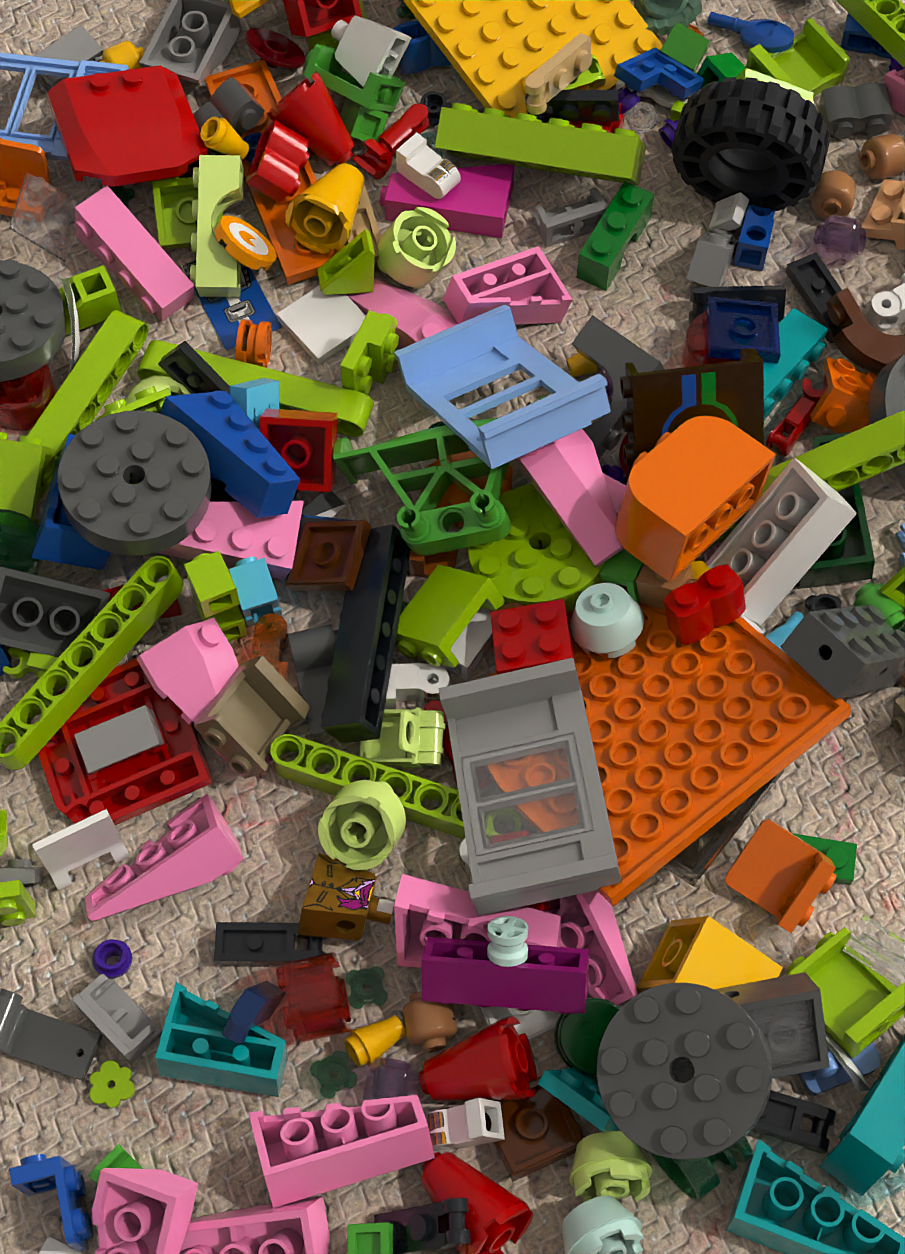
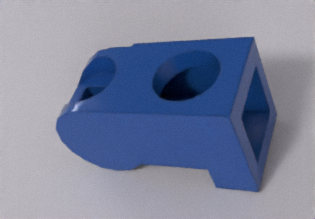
M749 204L733 265L763 271L774 224L775 209L761 208Z

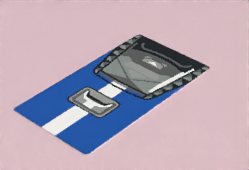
M196 260L183 265L189 280L191 265H196ZM241 264L240 297H200L196 286H194V290L226 350L236 347L238 327L242 319L252 320L253 324H259L261 321L270 322L272 332L281 329V325L253 272L243 264Z

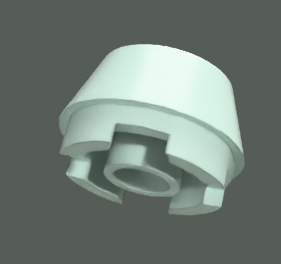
M599 583L585 589L576 601L570 620V632L579 647L589 655L590 651L597 654H607L608 658H616L631 651L635 647V640L640 635L644 626V614L641 607L626 590L612 583Z
M599 1196L587 1200L574 1208L562 1222L565 1254H641L643 1248L640 1240L645 1239L641 1232L642 1223L612 1196Z

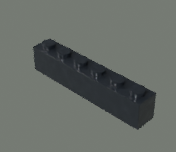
M393 524L371 528L353 591H345L343 607L340 612V624L337 640L334 645L331 674L328 678L325 707L321 716V728L341 744L380 739L411 551L402 538L400 531Z

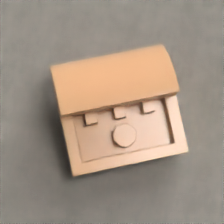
M883 180L861 227L863 237L894 240L897 250H905V181Z

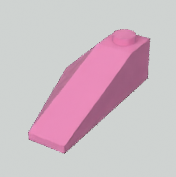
M375 276L373 292L346 294L365 315L371 310L379 314H389L398 321L395 333L399 335V344L397 346L399 349L458 324L449 309Z
M215 618L183 627L140 654L137 658L154 690L163 699L168 696L183 711L181 717L189 725L192 722H197L239 666L233 648ZM214 749L226 761V759L216 749ZM270 754L264 760L267 764L272 761Z
M323 1196L308 1197L273 1208L272 1203L192 1218L190 1219L179 1254H328L330 1234Z

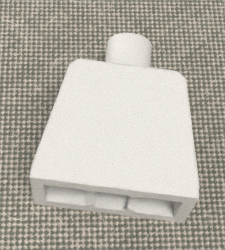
M354 16L349 24L343 20L337 21L331 31L332 37L340 42L334 53L335 59L363 87L370 72L393 76L411 40V37L404 33L359 16Z

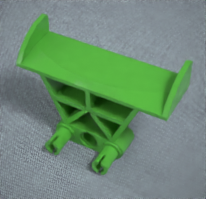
M548 394L539 396V400L547 397ZM498 418L474 420L472 422L477 427H480ZM447 425L414 432L357 450H353V445L347 437L336 439L333 459L351 484L358 483V474L377 470L383 472L405 505L397 513V522L401 526L400 533L402 538L415 554L427 556L496 542L504 539L510 532V518L503 504L499 501L509 462L494 469H491L479 457L452 462L451 455L471 450ZM439 458L441 466H432L394 475L389 470L392 467ZM488 476L484 490L469 480ZM451 483L471 497L470 502L435 509ZM424 489L416 504L413 505L406 493ZM464 522L462 529L458 532H448L453 523Z

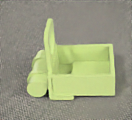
M419 707L415 709H384L380 739L360 741L359 757L385 766H402V768H425V765L441 766V758L444 754V748H442L443 731L446 727L444 712L423 710Z

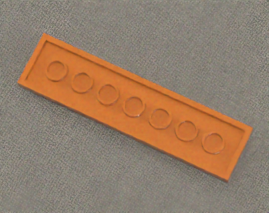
M265 60L212 74L204 79L211 98L224 81L231 77L235 78L246 87L265 110L257 125L241 136L249 145L248 154L241 160L244 167L243 178L245 183L248 170L255 157L259 139L264 129L273 122L266 113L271 108L278 112L279 110L276 107L282 99ZM309 161L299 171L298 178L301 180L297 192L292 197L287 196L280 203L246 183L267 237L276 251V259L287 285L318 276L317 269L339 252L337 249L330 250L329 253H319L310 250L299 243L294 237L297 233L292 225L288 228L286 224L285 212L290 202L317 181Z

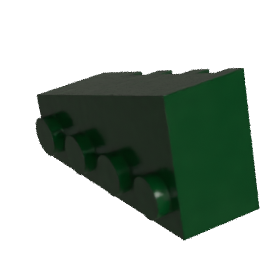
M850 432L814 437L812 450L843 437ZM860 483L838 491L857 514L800 579L799 589L872 579L875 558Z

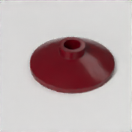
M251 28L246 32L245 41L247 45L260 57V60L266 61L268 67L277 68L279 66L295 69L303 66L305 55L300 47L289 38L265 28Z

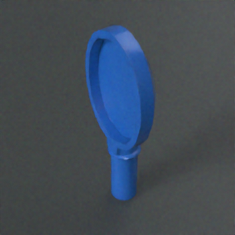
M711 12L708 17L709 25L732 30L740 34L741 41L750 48L760 44L768 53H777L788 50L794 44L793 30L789 26L775 20L753 19L746 21L739 19V17L734 18Z

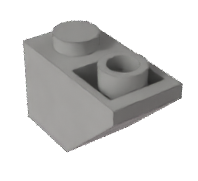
M713 229V233L706 232L698 239L686 279L709 287H721L738 245V241L732 239L733 234Z

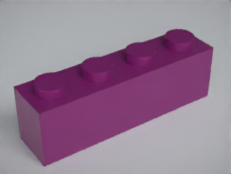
M427 937L421 960L422 1001L437 1002L439 1004L477 1005L483 1008L493 1006L517 1008L522 1011L542 1010L555 1011L561 1014H585L588 992L589 949L527 945L528 958L524 963L518 966L504 967L492 963L487 957V948L490 943L488 941Z

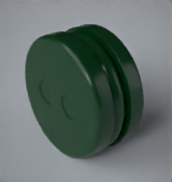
M589 998L586 1000L585 1014H560L554 1029V1043L562 1061L570 1068L574 1067L583 1074L597 1075V1058L602 1037L610 1021L621 1008L609 1000Z

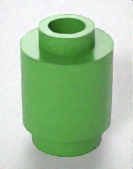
M869 582L855 593L857 599L853 606H875L885 614L887 618L885 622L894 630H899L905 624V616L903 615L905 610L900 604L881 592L880 588L884 585L883 583L874 585L872 582Z

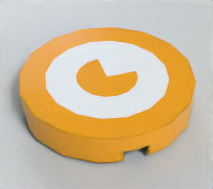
M228 215L223 216L214 228L217 241L220 242L223 239L227 244L224 248L227 253L244 266L253 270H259L262 267L263 271H266L275 262L277 255L274 247L260 231L249 223Z

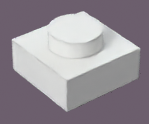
M740 192L718 201L708 229L712 232L713 229L729 232L741 227L745 220L749 199Z

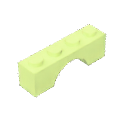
M199 155V167L193 168L194 188H198V200L192 201L193 220H197V232H192L191 249L192 253H196V265H191L190 281L196 286L200 297H240L241 263L227 253L224 247L217 241L214 233V228L223 211L230 205L243 200L244 167L240 155Z

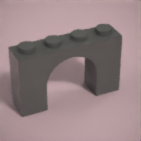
M592 315L571 344L579 354L608 373L612 380L613 397L610 404L611 412L603 415L591 425L582 428L592 440L598 460H600L606 450L611 451L618 444L622 433H620L623 428L622 411L627 410V398H622L620 377L626 376L625 363L633 362L638 373L665 369L659 360Z

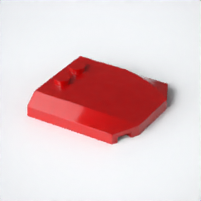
M161 65L62 79L47 92L48 103L76 181L83 182V176L101 179L102 185L114 187L179 177L188 172V165L199 160V155H207V147L201 139L200 130L177 74Z
M137 658L115 667L38 753L55 806L75 824L107 809L114 825H117L213 783L211 771L193 722L189 725L181 717L183 711L168 696L163 699L154 690ZM65 689L57 692L56 696L62 694ZM144 705L152 709L164 744L105 767L96 773L89 774L74 734Z

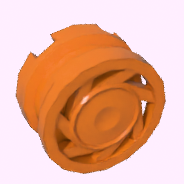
M242 319L237 332L236 360L267 368L272 346L271 323L261 321L259 324H253L252 320Z

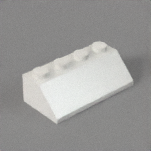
M793 458L706 564L710 569L726 564L731 567L743 581L746 610L742 615L762 625L857 513L836 490L799 460Z

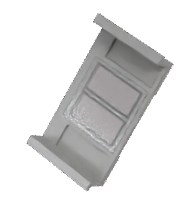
M574 658L438 688L440 701L448 721L473 883L468 885L470 899L474 903L478 915L481 916L599 890V887L622 883Z

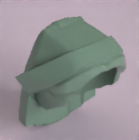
M634 0V8L647 23V30L663 36L670 34L676 23H680L688 28L689 24L697 20L696 16L702 12V3L700 0Z

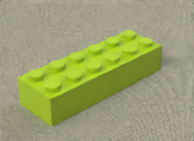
M452 103V108L441 107L435 148L447 155L500 164H512L519 167L623 183L626 181L632 185L639 186L646 145L638 135H635V131L615 128V134L607 133L606 130L602 129V126L582 123V128H574V125H570L569 121L557 118H550L549 123H542L541 120L536 119L537 116L525 113H517L516 118H510L509 115L504 114V111L493 108H485L484 113H478L479 111L472 109V106L460 103Z

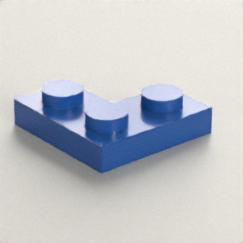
M657 48L648 50L618 64L614 77L624 82L625 86L631 90L640 92L658 83L666 88L672 96L681 99L687 98L699 89H702L705 80Z

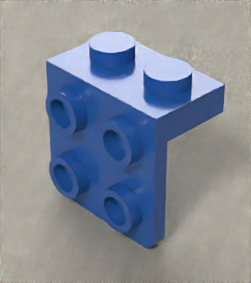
M46 1154L25 1157L20 1160L21 1166L9 1168L12 1186L27 1196L57 1189L67 1245L79 1252L88 1250L87 1239L93 1238L94 1233L90 1214L88 1212L83 1213L80 1197L86 1196V1186L82 1171L76 1172L75 1166L71 1165L61 1156L46 1159Z

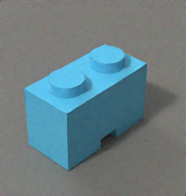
M248 557L236 562V567L230 568L229 572L237 588L240 606L247 627L282 617L279 599L265 557L258 560L256 557Z

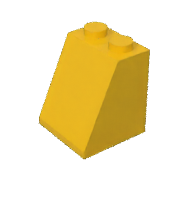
M709 916L671 920L637 989L643 992L652 987L669 983H693L712 989H719L777 978L783 967Z

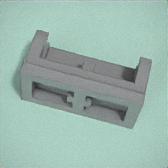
M79 25L34 56L81 62V60L99 62L102 60L100 56H102L103 48L82 25ZM41 74L36 76V80L47 91L65 78Z
M598 188L589 189L591 195L587 196V199L545 212L541 205L534 207L536 213L532 214V221L545 247L593 232L608 208V204L605 203Z
M145 705L74 734L89 774L96 773L105 767L164 744L154 711Z
M104 974L98 976L85 989L72 998L78 1009L130 1065L161 1037L162 1030L142 1011L114 979H108Z

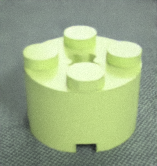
M416 207L414 210L402 212L379 240L378 267L403 285L414 289L422 288L443 270L455 254L456 241L455 237L453 236L452 238L447 229L449 224L440 214L425 207Z
M370 780L352 782L343 787L325 808L318 825L320 843L329 857L333 860L336 858L347 864L345 866L353 870L374 868L387 858L404 834L406 824L405 810L400 799L388 783Z

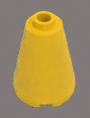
M339 164L290 202L285 212L286 224L288 228L292 225L297 233L294 237L299 243L319 253H329L333 249L339 251L343 248L349 239L364 187L362 173L350 164Z

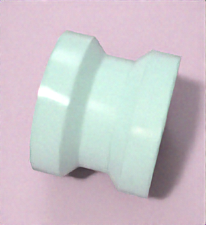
M502 916L491 920L487 928V936L491 940L487 948L489 960L496 965L504 967L518 966L524 963L528 958V946L524 942L528 938L527 923L521 918L514 916Z

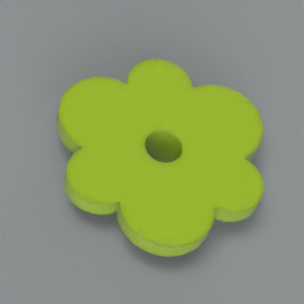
M113 1060L104 1062L101 1065L100 1072H94L90 1076V1083L93 1085L90 1090L91 1100L95 1104L106 1103L108 1107L116 1108L120 1105L121 1100L130 1099L135 1093V1086L130 1081L132 1077L131 1070L128 1067L120 1068L119 1064ZM111 1083H115L113 1088H109Z

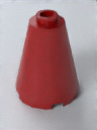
M315 71L311 75L314 80L310 83L307 78L304 79L279 101L280 104L276 107L279 110L278 112L271 108L266 114L272 121H278L309 140L308 149L329 166L334 163L339 165L347 162L354 155L351 149L355 144L322 77Z
M513 1016L502 1018L426 1060L423 1070L419 1073L423 1092L426 1095L429 1094L434 1101H468L476 1098L488 1100H525L532 1098L536 1094L537 1089H530V1081L537 1079L536 1065L526 1033L518 1035L514 1025L520 1024L518 1019Z
M452 1152L434 1153L435 1158L425 1161L422 1165L423 1173L420 1179L432 1203L443 1202V1200L451 1198H468L469 1213L465 1214L466 1229H469L471 1232V1244L456 1247L460 1254H504L500 1248L509 1239L516 1244L531 1223L533 1212L528 1207V1204Z

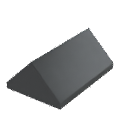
M0 566V644L59 657L107 605L111 593ZM92 658L87 659L84 663L89 664Z

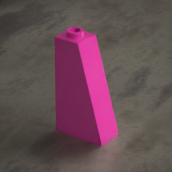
M500 164L457 168L461 176L460 183L441 199L432 197L400 173H391L388 186H382L380 195V206H385V220L394 221L406 210L410 211L416 207H425L440 214L449 224L448 230L502 238L514 186L515 165Z

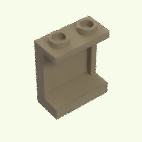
M261 655L238 666L194 724V727L203 735L204 741L226 759L229 767L236 774L246 779L265 773L269 766L264 760L270 753L273 741L280 735H283L291 723L304 719L312 708L267 659Z

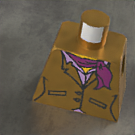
M319 853L302 905L297 934L358 941L362 939L367 920L390 925L395 902L373 897L377 880L374 873L345 867L347 864L338 859L333 860L331 857Z

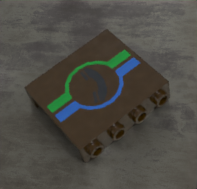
M755 348L740 349V361L641 373L637 372L633 362L625 363L626 376L620 377V389L622 398H627V410L622 411V426L624 432H628L629 443L623 444V456L625 465L630 466V472L637 457L644 451L649 453L654 449L664 433H672L685 421L698 416H714L727 420L764 445V361ZM629 476L624 478V485H627Z

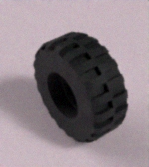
M726 78L722 82L717 83L714 81L707 84L702 90L699 89L688 98L680 114L671 152L676 170L681 174L682 180L687 185H691L699 195L706 196L712 199V202L717 203L741 192L749 199L748 206L750 204L780 211L784 210L787 206L794 207L800 204L816 190L822 177L830 143V134L824 117L821 113L817 112L816 106L810 100L802 98L797 91L791 88L788 90L781 87L779 83L769 81V83L758 81V78Z

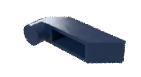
M268 981L245 989L232 1008L221 1034L233 1042L243 1044L250 1028L269 1020L287 991Z

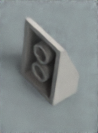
M171 0L139 62L140 67L161 65L176 73L180 79L201 84L230 54L242 30L240 20L232 14L230 3L225 1Z

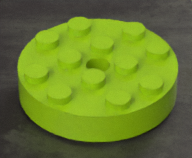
M532 484L506 491L499 497V501L503 504L511 521L510 532L504 539L468 547L473 573L490 578L506 600L503 605L520 603L526 606L564 599L567 613L574 610L579 595L585 589L595 584L607 583L601 581L599 575L604 563L597 568L593 565ZM538 540H541L542 547H543L542 550H540V546H539Z

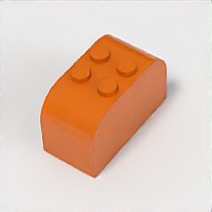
M698 416L685 421L672 433H664L654 449L649 453L646 451L642 452L633 463L615 522V533L619 543L625 550L669 583L672 582L759 500L776 454L740 428L722 418Z

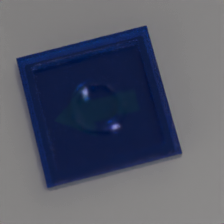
M708 297L706 304L708 357L740 360V349L755 348L765 363L778 364L781 353L777 303Z

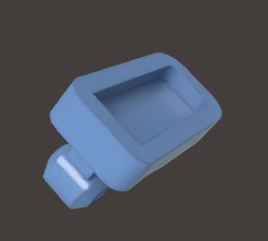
M874 1042L854 1059L846 1052L862 1076L873 1073L880 1066L881 1057ZM828 1047L830 1068L798 1074L805 1091L811 1096L819 1095L852 1081L847 1071Z

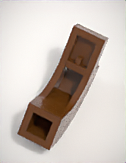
M848 287L836 293L826 303L831 321L841 329L832 338V341L840 352L856 365L871 372L879 373L889 362L905 353V334L889 335L875 329L863 315Z

